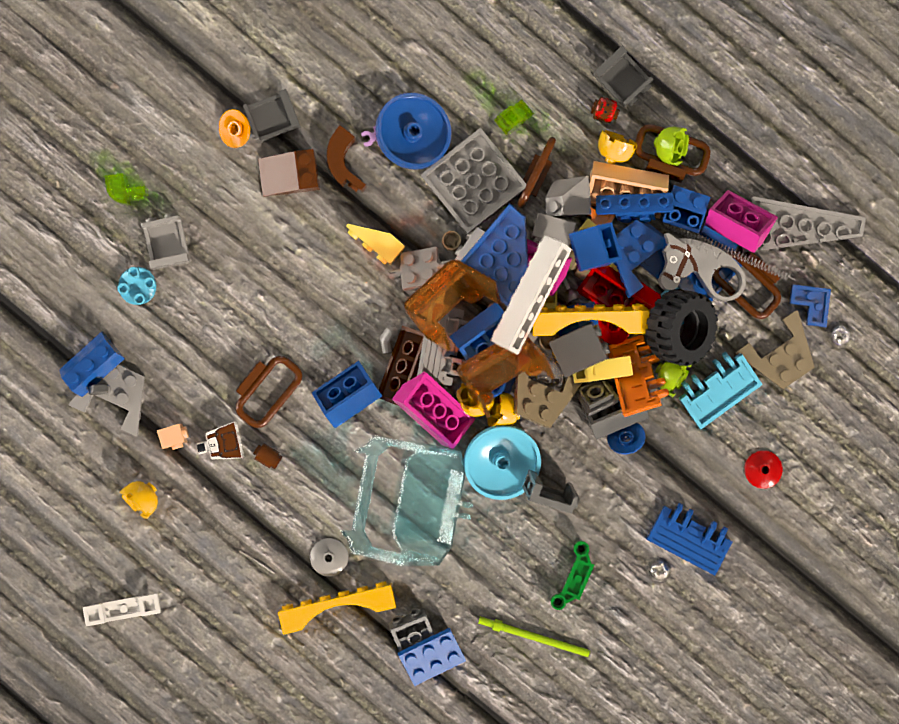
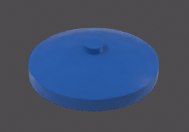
M418 93L400 94L384 105L376 120L375 132L380 149L389 160L403 168H427L440 160L450 145L451 125L449 118L443 108L428 96Z

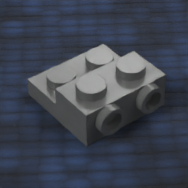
M412 609L409 615L404 617L401 615L395 616L389 622L390 631L399 652L435 635L425 609Z

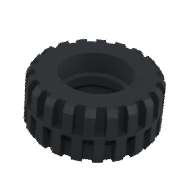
M673 289L664 293L661 299L656 300L654 308H651L649 312L650 317L647 318L646 322L648 324L646 329L647 343L651 346L650 349L657 358L681 366H690L703 359L707 355V351L711 350L712 342H715V333L718 331L716 309L710 299L700 293L683 289ZM684 320V327L680 335V328Z

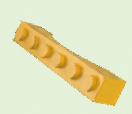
M614 304L613 307L594 305V308H586L585 305H575L574 308H567L564 305H557L555 308L543 306L530 332L533 336H553L560 329L578 321L603 320L623 328L629 334H646V329L648 328L646 322L650 311L643 304H632V307H625L622 304Z
M386 581L376 583V587L368 588V586L358 587L356 592L350 593L349 590L338 592V596L331 597L329 594L319 597L320 600L312 602V599L301 601V605L293 606V603L283 605L282 609L278 611L283 635L301 631L317 614L335 606L359 605L376 612L396 608L392 584H387Z

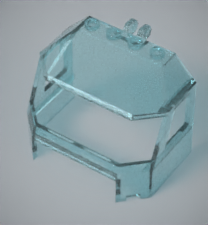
M373 436L368 440L367 444L354 451L365 453L366 456L352 530H340L342 536L346 537L349 543L348 547L354 554L402 566H439L452 547L457 517L471 519V515L467 513H458L459 506L473 508V503L461 501L465 480L464 461L461 451L430 444ZM390 446L416 451L405 461L392 536L402 553L373 547L364 531L378 456Z

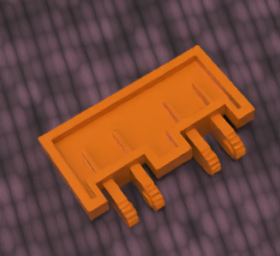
M643 334L626 339L619 344L608 345L610 353H608L609 358L630 356L633 375L614 378L623 415L627 417L662 406L660 398L668 396L669 391L666 388L653 392L650 391L663 386L666 381L665 378L651 380L655 378L651 364L660 361V359L655 354L642 358V356L652 353L651 346L646 345Z

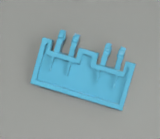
M727 352L722 353L723 359L730 367L727 370H724L721 363L714 359L712 362L718 372H713L703 380L707 388L703 386L695 374L691 378L699 389L697 392L693 393L689 384L685 381L681 383L689 397L684 393L678 399L699 429L704 428L763 385L743 354L739 353L734 357L738 364L736 366Z

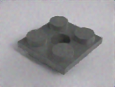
M606 379L594 381L578 389L575 393L589 416L596 415L599 411L609 406H614L620 401Z

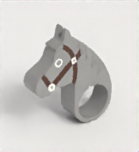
M670 233L664 234L667 243L662 251L664 253L665 265L658 279L659 286L663 290L670 291L677 288L680 279L687 277L693 272L706 293L716 301L726 302L734 300L743 293L746 286L745 274L739 264L729 254L713 245L698 240L677 239ZM726 267L736 274L738 287L733 295L723 297L714 291L711 284L712 275L715 272L714 269Z

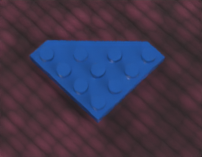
M512 204L506 207L459 262L507 307L520 284L521 278L528 269L526 217Z

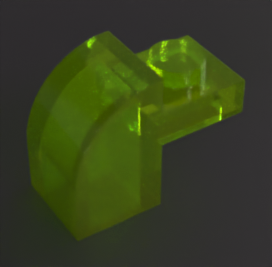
M521 99L514 106L510 105L501 112L494 122L508 136L531 118L534 113Z
M124 173L104 175L108 195L119 204L131 206L130 198L132 200H143L144 196H149L146 186L129 188L127 175Z

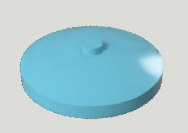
M512 425L491 426L484 429L471 440L464 455V470L471 486L481 495L496 500L511 499L523 494L522 486L528 471H535L539 475L541 467V455L534 439L526 431Z

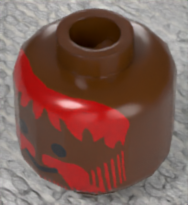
M600 97L598 100L595 99L591 110L593 119L605 124H610L612 120H617L620 109H617V102L606 97Z

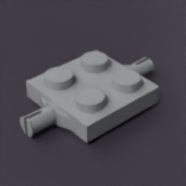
M437 247L400 253V269L390 270L389 277L390 279L401 277L402 289L404 291L441 285L440 275L442 269L453 268L452 260L441 262Z

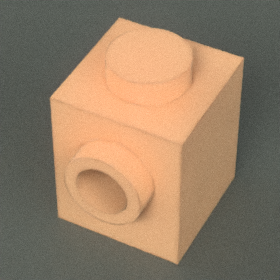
M182 423L157 430L162 449L172 447V450L184 447L183 443L188 442V430L186 426L183 427Z

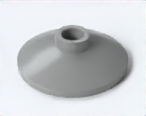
M322 539L311 550V565L320 575L327 577L336 576L347 566L348 551L344 544L337 539ZM328 554L332 556V561L330 562L325 559V556Z

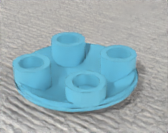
M131 267L121 275L118 283V292L126 302L133 305H142L149 302L155 295L156 280L149 270L142 267Z

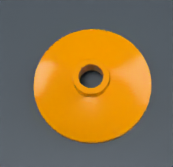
M228 110L220 119L219 133L224 143L229 147L239 148L245 145L249 139V121L239 110Z

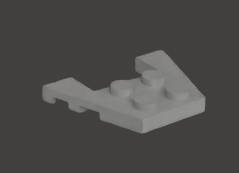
M118 364L97 383L108 385V393L96 396L128 410L129 412L121 430L138 436L145 376ZM89 392L83 397L76 395L69 403V406L86 412L93 395H89Z

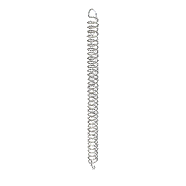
M691 232V239L698 240L697 238L695 239L696 233L692 237L693 232ZM759 260L758 263L756 264V266L758 265V268L761 267V270H762V269H764V267L762 268L761 265L759 266V263H760V260Z

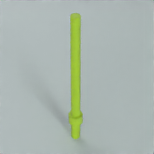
M480 616L478 624L491 627L492 630L497 632L504 631L588 657L590 653L589 649L507 625L498 619L491 620Z

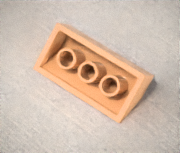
M594 161L589 179L591 206L596 207V196L667 193L669 175ZM656 213V218L660 219L661 213Z

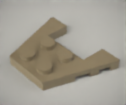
M797 310L781 320L792 337L770 353L760 358L750 343L734 352L736 355L739 353L743 354L751 367L755 368L781 389L786 388L815 368Z
M521 353L516 354L514 414L543 427L550 428L582 383H574L572 375L564 377L559 392L531 380L528 376L534 359Z

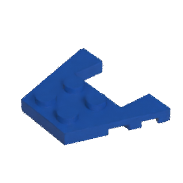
M638 220L616 234L623 260L614 263V265L617 266L620 280L625 286V293L628 298L644 287L632 270L658 251L664 256L662 251L667 245L665 238Z

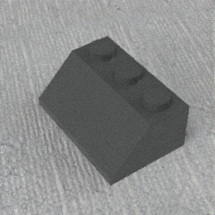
M616 384L612 385L611 387L618 396ZM620 401L614 406H609L599 411L596 415L591 416L587 414L581 405L596 440L649 418L647 410L625 417L622 413Z

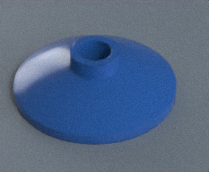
M639 423L607 435L609 447L619 454H632L638 451L646 439L645 431Z

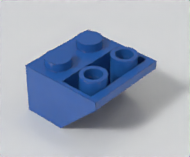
M674 185L670 190V193L674 195V211L664 213L662 222L699 234L711 197Z
M612 222L569 234L579 272L608 266L623 260Z

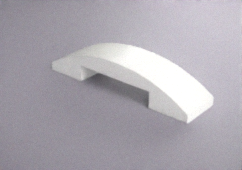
M157 593L83 607L86 626L131 617L161 613Z

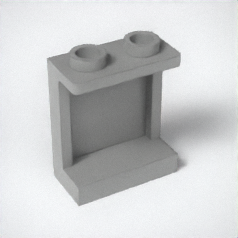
M171 213L164 215L163 219L157 220L156 217L145 219V223H141L150 256V269L156 270L191 262L180 216Z

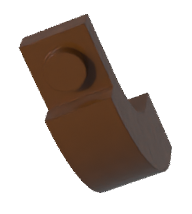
M339 125L331 136L327 147L329 169L335 180L342 187L348 181V186L353 191L357 192L359 190L363 193L367 188L366 184L353 175L345 165V155L356 138Z

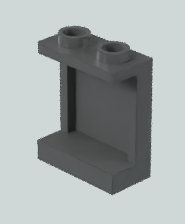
M623 45L593 73V76L623 108L627 105L631 107L638 100L637 96L641 92L645 94L652 87L650 83H652L653 78H649L629 57Z
M286 89L279 91L280 94L250 105H243L245 110L242 113L250 123V136L252 140L256 139L257 143H261L301 128Z
M593 321L549 341L564 377H568L608 359L610 349L606 342H602L600 337L602 335L601 329Z
M532 470L528 471L522 488L529 501L572 514L574 508H577L579 504V496L572 483L567 482L564 491H559L543 486L537 473Z

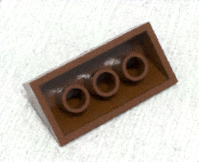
M405 326L401 327L379 387V391L382 394V397L379 399L397 405L392 398L404 383L417 376L424 338L423 332Z

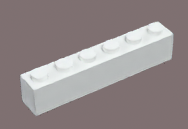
M544 235L533 259L529 263L528 269L520 280L515 294L511 298L507 310L503 313L502 319L493 333L492 342L517 355L519 354L572 250L563 242Z

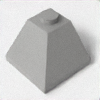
M589 176L553 180L545 198L546 215L555 218L591 215Z

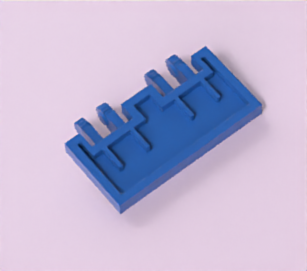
M679 503L671 518L668 517L672 509L663 506L646 540L715 576L733 543L725 538L728 528L723 527L714 542L710 538L717 527V522L713 521L705 536H702L706 527L690 520L694 510L689 509L680 524L676 520L683 509V504Z

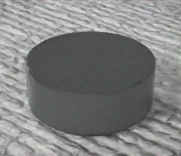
M96 384L89 386V395L108 393V385Z

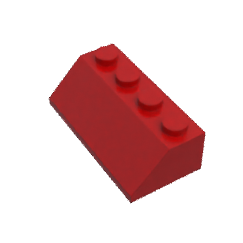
M609 265L591 269L577 289L579 294L591 302H595L596 305H605V307L613 306L614 304H622L625 307H632V304H643L650 311L651 308H654L656 300L661 299L660 294L642 282L641 284L644 287L628 298L625 293V286L620 280L619 272Z

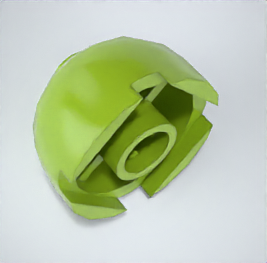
M670 126L663 129L655 138L654 147L661 161L676 166L683 162L679 160L681 156H686L689 144V135L685 134L686 128Z
M667 361L664 364L660 363L655 371L658 374L656 379L665 378L666 383L659 388L668 389L669 396L674 397L676 394L673 391L675 389L680 390L682 387L681 383L686 380L689 374L687 367H691V365L681 366Z

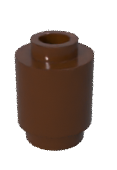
M265 443L262 446L258 445L253 453L256 456L254 460L269 469H276L283 457L279 454L280 452Z

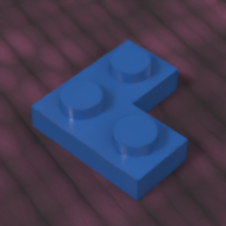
M791 285L789 304L808 306L806 325L827 327L831 289Z

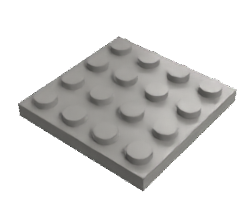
M481 128L421 174L424 181L467 234L474 231L476 227H479L521 194L526 186L524 180Z

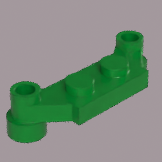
M577 541L574 544L573 550L576 554V559L562 591L554 594L550 599L551 606L555 610L563 609L566 603L574 599L580 600L594 568V564L591 563L588 554L589 546L584 541ZM579 545L584 546L582 551L577 550ZM556 598L561 599L559 604L554 603Z

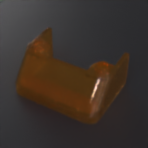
M451 260L405 301L404 307L408 316L427 339L449 351L451 347L445 328L438 323L462 299L469 303H475L485 296L497 304L501 300L495 280L459 260Z
M528 336L518 355L497 344H493L463 362L457 368L460 379L476 405L487 418L491 417L486 406L494 398L492 391L522 372H525L528 376H537L544 371L551 379L555 378L545 354Z

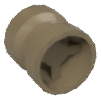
M455 231L446 232L442 237L443 247L447 251H456L461 245L460 235Z
M557 335L540 336L538 339L539 346L544 350H552L549 341L557 337Z

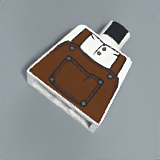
M232 422L207 432V441L197 443L199 454L210 452L211 460L245 457L237 422Z

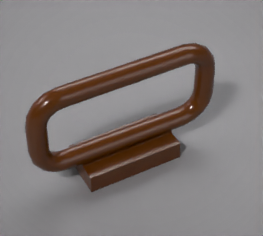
M653 124L644 125L640 128L635 140L638 144L635 153L639 158L648 161L645 171L669 175L670 180L679 183L683 181L686 174L698 176L705 172L711 154L707 143L689 136V144L703 151L698 168H691L682 164L678 166L661 161L658 156L642 150V143L647 132L660 134L665 128Z
M555 137L548 139L541 156L535 154L523 179L526 186L518 201L519 208L525 207L530 195L537 196L553 163L548 158L556 143Z
M747 252L746 262H744V259L741 261V257L740 259H737V257L734 259L773 294V301L764 311L760 312L741 295L734 300L754 318L764 319L771 315L781 302V293L774 285L781 277L775 276V272L771 274V271L768 273V269L766 271L764 269L761 270V267L758 268V265L754 267L753 262L756 258V264L760 260L759 266L763 261L755 253ZM721 267L717 270L714 269L713 280L727 294L733 295L735 290L719 275Z
M285 356L273 357L267 364L259 360L236 388V392L241 395L236 403L235 410L237 415L254 428L266 426L301 383V369ZM279 363L284 364L293 371L295 375L294 380L266 415L259 421L254 420L243 410L244 404L271 370Z

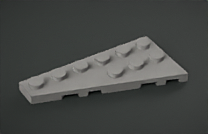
M754 196L751 198L753 204L778 217L765 241L756 251L863 236L866 217ZM742 247V252H741V253L751 252V251L745 249L744 247Z

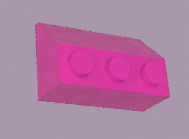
M727 190L710 208L705 226L755 253L765 241L778 217Z

